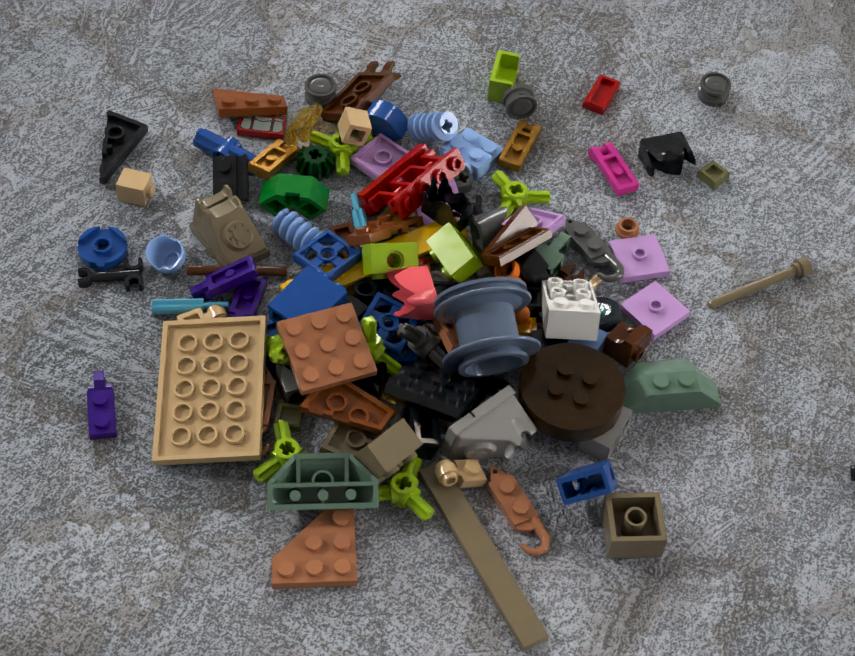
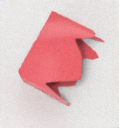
M428 266L407 267L388 271L386 276L393 285L400 289L392 295L404 302L401 310L396 311L393 315L416 320H432L435 310L434 300L437 297V293Z

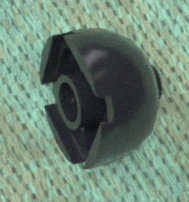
M534 248L514 259L519 264V277L526 283L527 287H541L542 280L554 277L553 273L548 275L546 269L549 265ZM512 267L507 270V275L511 273Z

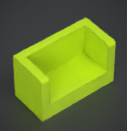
M498 50L489 80L487 100L503 103L502 99L505 90L509 87L511 89L514 88L518 74L520 54Z

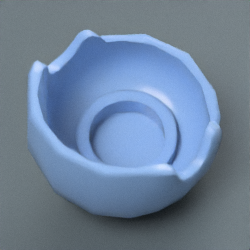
M162 234L149 242L145 255L155 270L170 274L181 268L185 262L187 252L178 239Z

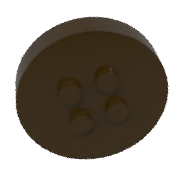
M560 343L539 350L524 365L518 388V402L538 431L558 440L581 442L597 438L615 425L622 411L626 388L621 371L608 356L586 345Z

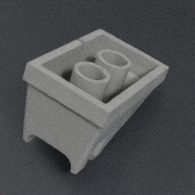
M508 385L472 410L471 413H468L448 428L440 451L446 458L451 457L452 459L486 460L500 457L511 460L516 456L514 448H520L523 451L529 447L530 444L526 438V433L531 436L536 433L537 428L514 396L516 392Z

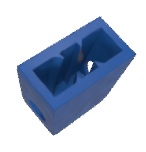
M610 460L578 467L556 479L564 505L610 494L618 485ZM572 481L577 483V490L573 487Z

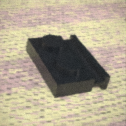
M243 154V156L226 155L212 157L213 195L219 193L224 185H228L232 190L233 196L236 195L241 201L249 202V171H247L249 160L247 154Z

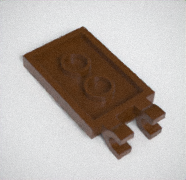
M371 61L366 70L358 72L320 112L323 121H339L345 107L366 111L374 100H377L394 81L401 77L400 73H392V69L396 66L395 62L387 61L381 72H376L379 63L378 61Z

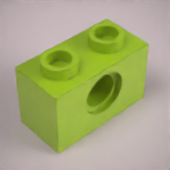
M418 242L371 243L362 245L363 275H372V280L387 279L386 275L390 270L418 267ZM389 255L394 258L392 268L387 264V257Z

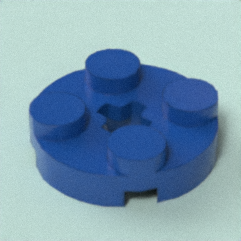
M100 226L92 227L79 237V245L77 247L79 259L84 265L95 269L97 272L108 271L109 268L119 265L128 256L126 237L123 232L115 227L108 226V229H100ZM98 246H108L107 249L98 250Z

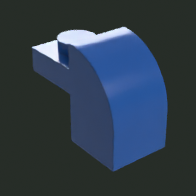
M374 100L370 108L366 110L372 130L375 129L378 135L382 133L392 141L402 139L407 131L408 122L404 113L390 102Z

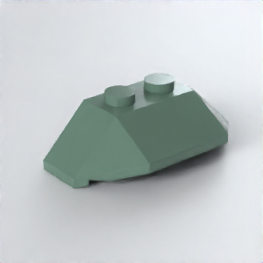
M688 359L637 362L624 379L626 391L623 406L633 410L632 414L721 407L716 383Z
M350 452L294 454L267 482V511L379 508L378 479Z

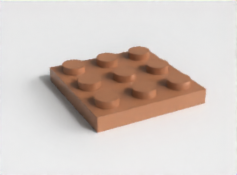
M352 302L277 322L276 327L301 396L377 374L376 365Z

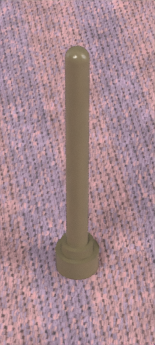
M807 257L796 259L787 269L710 299L707 302V306L710 309H714L790 277L803 278L811 275L813 271L811 262Z

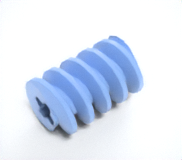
M449 111L413 114L407 122L409 136L418 143L449 141L454 138L458 130V121L455 115Z
M288 208L283 209L277 214L271 226L272 233L279 236L282 241H286L289 246H293L296 251L323 233H319L317 227L312 228V224L305 222L303 217H298L296 212L292 211L290 213ZM311 250L307 257L314 255L315 252Z

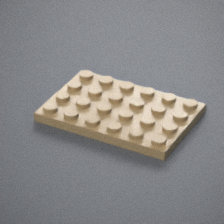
M266 315L163 321L152 463L154 466L261 460L267 342Z

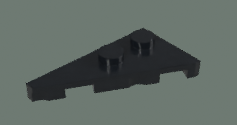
M108 110L107 125L104 131L105 138L103 139L102 163L99 169V183L105 185L147 134L148 126L146 124Z

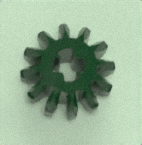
M312 143L308 147L302 146L295 156L297 172L303 176H313L318 181H321L322 177L328 179L330 173H333L335 168L333 152H330L329 146L322 147L321 143L317 146Z

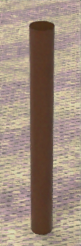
M187 265L186 275L206 276L225 266ZM256 266L259 276L287 275L286 266Z

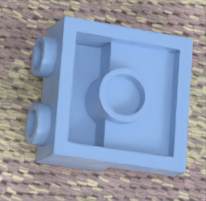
M467 127L459 136L455 135L453 139L441 145L440 156L445 155L452 148H458L466 166L464 170L472 174L473 180L478 181L498 161L504 148Z

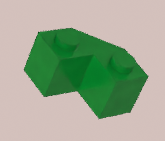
M279 173L262 184L259 205L275 217L283 209L288 208L290 210L293 208L310 221L327 211L330 189L313 176Z

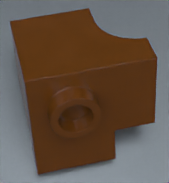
M620 322L606 336L602 352L627 368L633 361L638 362L641 359L645 349L649 346L653 330L646 325H638L636 328H631Z

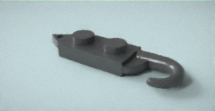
M566 218L565 233L571 236V245L590 266L610 265L615 271L613 275L607 276L598 273L597 276L606 282H615L621 279L624 275V267L611 253L612 250L585 221L580 223Z

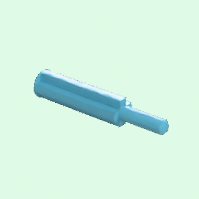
M352 193L350 197L353 205L352 218L355 228L366 226L368 221L365 209L360 207L357 194Z
M204 298L152 299L151 310L153 315L183 314L197 308H201L204 313L205 309L215 304L229 309L230 303L228 301L204 302Z

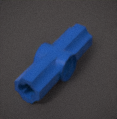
M200 128L193 139V146L212 155V157L226 155L243 156V154H247L250 162L257 156L243 149L241 143L234 137L224 139L207 129ZM249 172V176H255V175H256V174H253V173Z

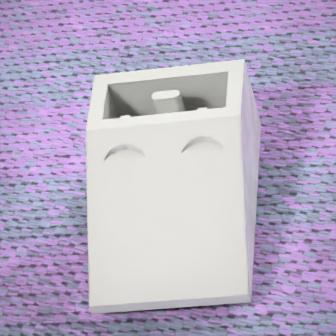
M557 277L542 280L541 294L545 337L597 341L601 312L591 282L584 279L565 281Z

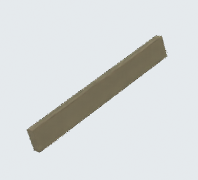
M437 463L420 469L419 477L522 651L524 652L548 641V633L457 483L448 487L439 483L435 475Z

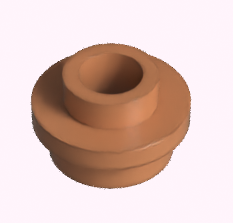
M625 217L616 224L615 232L622 239L637 237L639 226L633 218Z

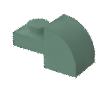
M562 232L557 238H552L548 245L543 242L536 249L549 265L546 269L548 275L553 273L554 277L558 276L559 269L563 267L564 257L569 248L571 236L565 232Z

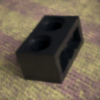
M407 401L400 412L401 419H405L423 443V445L415 450L418 458L432 460L442 445L438 412Z

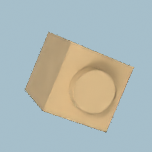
M345 107L337 124L342 143L363 147L372 130L368 112L351 107Z
M124 167L116 183L118 201L145 207L149 198H153L155 194L152 174Z

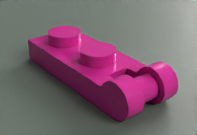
M612 142L604 143L601 147L593 146L588 148L589 158L596 163L617 196L638 190V181Z

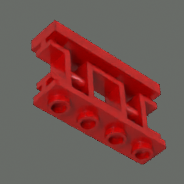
M419 143L358 193L357 196L362 207L365 209L366 215H373L382 207L389 206L392 215L398 214L400 219H406L422 205L423 191L427 192L433 176L436 179L438 188L445 176L449 182L464 170L466 166L458 148H452L445 155L437 156L434 149L430 148L428 150L426 144Z

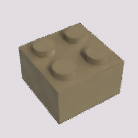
M402 418L353 456L378 479L380 484L400 470V467L417 456L415 450L423 445V443L405 419Z
M660 492L606 494L601 507L607 558L662 557L667 543V535Z

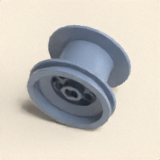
M512 277L481 278L457 284L437 295L434 300L435 310L433 315L435 319L442 323L456 326L459 347L447 353L443 358L442 364L445 368L457 371L460 375L470 378L497 376L523 367L529 362V358L540 350V341L533 337L519 335L515 313L524 309L532 299L523 280Z

